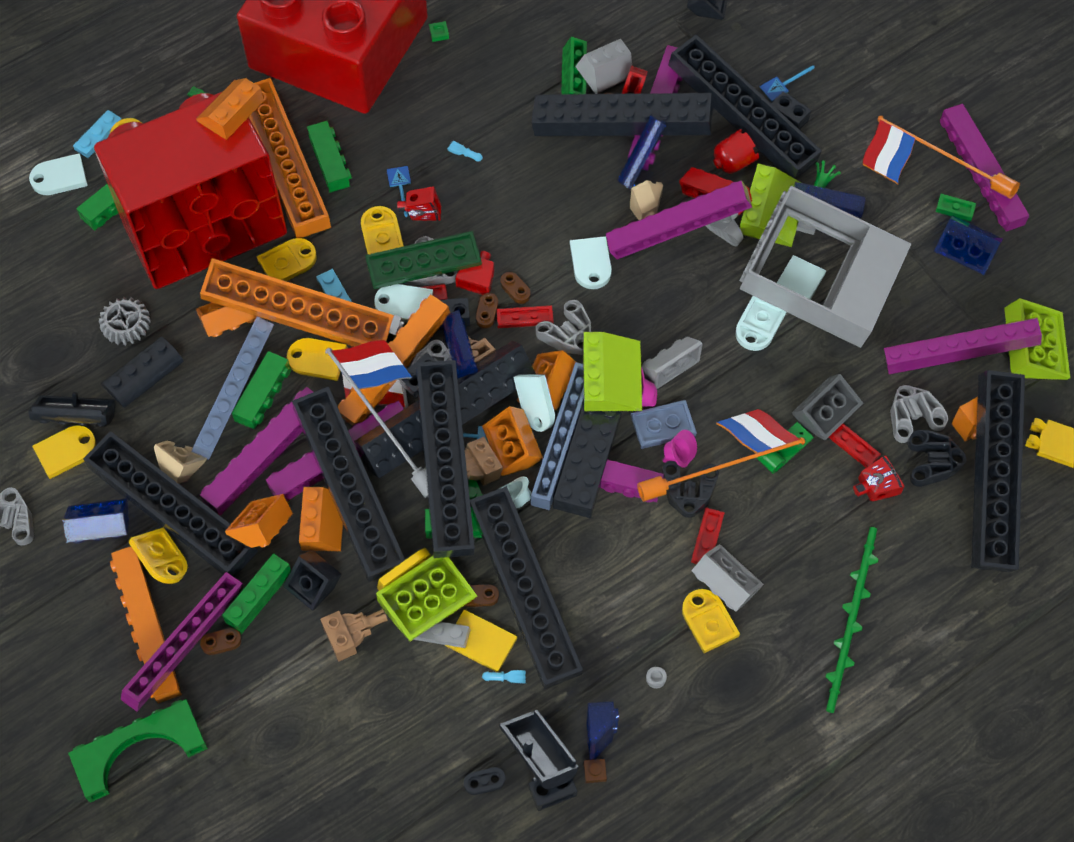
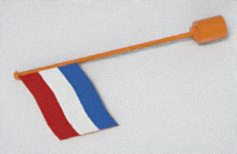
M883 116L878 117L879 125L873 140L865 152L863 165L898 184L901 171L911 155L914 142L917 140L990 179L991 189L1011 199L1017 193L1020 183L1002 173L995 174L992 177L883 119Z
M759 409L716 422V424L729 431L742 445L756 454L668 482L665 478L662 479L661 476L637 483L638 493L643 502L666 495V490L669 489L668 485L800 443L803 445L805 439L802 437L799 439L788 432L770 415Z

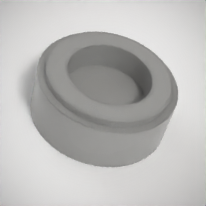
M652 667L648 670L646 681L650 687L661 688L666 683L667 674L664 669Z

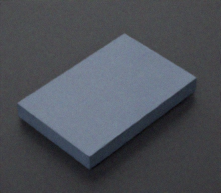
M686 400L633 412L630 415L641 449L668 443L681 430H688L694 436L697 434Z

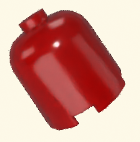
M742 129L721 141L714 148L715 159L713 162L715 166L729 174L735 173L759 159V154H755L753 150L755 147L754 142L746 132L741 133Z

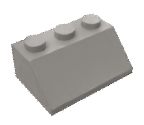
M619 39L584 54L575 67L594 93L597 94L626 81L632 66L631 52L624 42Z
M690 337L675 341L672 347L667 350H661L655 358L647 359L642 364L644 378L654 383L656 389L660 388L700 361L702 342Z
M720 544L707 552L692 569L696 578L710 587L711 592L723 599L726 606L734 611H738L764 585Z

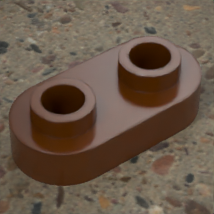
M513 272L504 273L500 279L503 290L516 303L524 304L530 299L529 287L517 274Z
M485 293L480 298L476 313V323L481 328H490L494 324L498 309V298L495 294Z
M489 584L470 585L477 597L464 606H492L498 602L499 591L495 586ZM492 592V595L486 596L485 593Z
M228 628L204 635L200 641V646L204 653L215 655L238 648L242 638L238 630ZM228 636H234L232 640H227ZM208 641H214L212 645H207Z

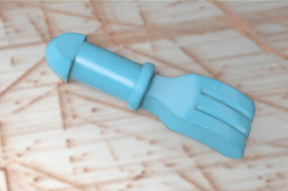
M452 141L447 148L448 151L456 155L464 154L465 157L475 159V161L483 159L480 153L471 151L469 148L466 149L455 141Z
M513 670L505 674L503 671H486L482 674V678L485 681L495 680L503 682L507 680L510 683H526V671Z

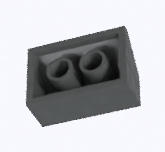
M838 374L830 376L792 414L805 429L826 440L863 402L842 375Z

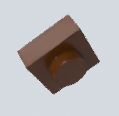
M605 759L584 760L586 783L607 781Z

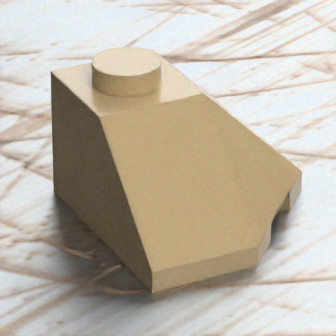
M646 180L631 188L630 209L638 220L657 214L663 190L661 182L653 184L651 181Z
M171 441L155 444L154 450L159 469L178 484L187 481L207 460V458L191 452L193 447L174 446L175 443Z

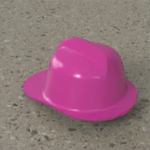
M641 367L642 406L653 407L657 401V389L654 383L644 378Z
M681 430L671 441L665 444V456L662 461L665 463L675 461L680 467H687L697 453V442L694 435L688 430Z

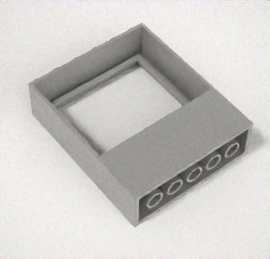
M790 186L788 192H783L739 280L743 282L740 289L861 348L874 328L911 243ZM788 216L850 245L823 305L759 275Z

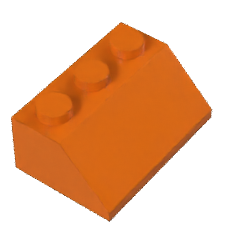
M247 78L234 80L196 120L227 140L264 102L261 87Z
M213 302L196 308V312L208 337L220 336L223 334V331L228 329L235 330L242 323L254 322L257 317Z
M563 350L538 354L532 366L536 375H545L554 411L561 404V399L567 389L576 362Z
M509 406L482 426L491 449L503 466L502 476L529 469L543 459L523 409Z
M303 487L299 535L301 550L341 551L343 522L329 490L324 487Z
M283 494L254 500L246 506L225 530V533L251 548L257 546L265 547L271 543V539L279 533L281 527L288 522L287 520L293 513Z

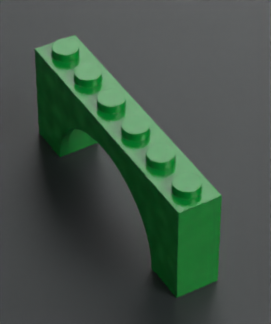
M178 700L164 710H155L152 712V715L146 718H138L126 727L121 726L114 729L111 734L98 736L93 739V742L86 745H78L68 754L84 796L91 803L110 794L108 775L111 766L126 748L136 742L151 738L167 739L178 744L188 758L208 748L187 700Z

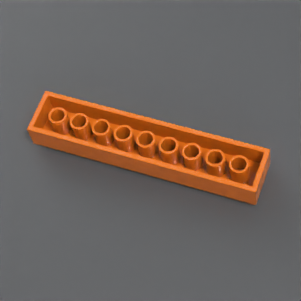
M271 78L255 82L256 85L261 87L264 102L249 118L270 155L278 194L296 238H303L331 228L329 215Z
M213 258L211 259L200 292L201 299L354 347L370 341L385 340L387 342L394 315Z

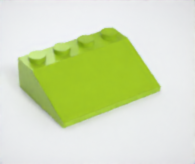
M758 164L750 189L752 208L744 211L740 224L742 234L760 239L783 192H788L790 186H793L807 193L808 186L777 168ZM788 216L775 243L792 247L799 221Z
M1021 298L1004 308L1006 324L1038 318L1042 334L1041 345L1009 351L1011 373L1023 374L1025 378L1070 379L1063 313Z
M584 332V411H642L640 341L605 332Z
M433 556L376 593L380 606L409 641H412L477 597L449 557L434 558Z

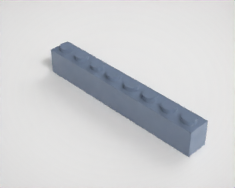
M258 316L256 317L191 452L201 455L208 460L210 459L274 324Z
M575 362L531 494V505L546 510L551 508L584 403L583 364Z

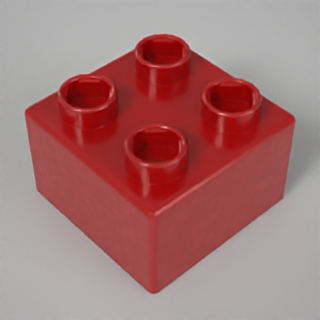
M246 0L237 13L238 25L249 68L364 114L368 113L428 17L426 0Z
M222 92L215 95L210 93L193 95L186 99L178 110L144 124L141 122L124 123L116 127L107 139L99 141L94 145L96 156L123 226L155 289H160L209 268L212 258L226 261L280 238L287 233L270 155L250 118L248 117L227 140L196 120Z

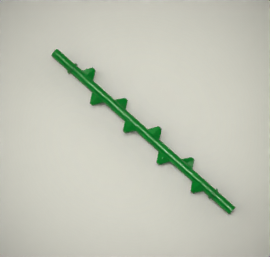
M870 527L860 570L850 574L857 581L853 600L842 606L849 616L844 637L834 640V645L840 649L836 671L826 673V678L832 683L826 711L829 713H834L844 669L854 666V661L848 657L853 633L862 631L863 628L856 622L861 599L869 598L871 595L864 588L869 565L878 563V558L872 554L878 530L875 527Z

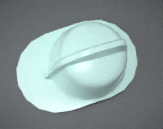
M524 476L503 486H507L516 508L522 507L531 499L532 493L528 488L529 480Z

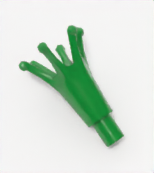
M824 160L822 161L821 169L819 163L816 162L817 175L811 191V196L815 198L821 196L828 183L835 176L841 174L840 171L835 174L831 173L836 168V165H833L829 172L825 174Z

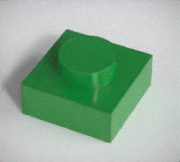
M446 21L429 24L432 42L449 39Z

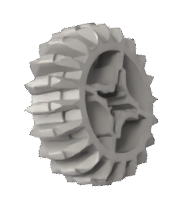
M123 297L122 301L116 298L115 303L109 301L110 306H104L105 312H100V330L111 343L115 341L119 345L123 342L126 346L127 342L130 341L134 344L135 339L140 341V335L146 336L145 330H149L151 322L149 311L144 304H141L139 300L134 301L132 297L129 300Z

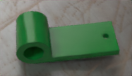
M798 422L788 432L799 439L800 437L804 438L805 443L803 445L800 443L756 457L772 474L781 469L814 439Z

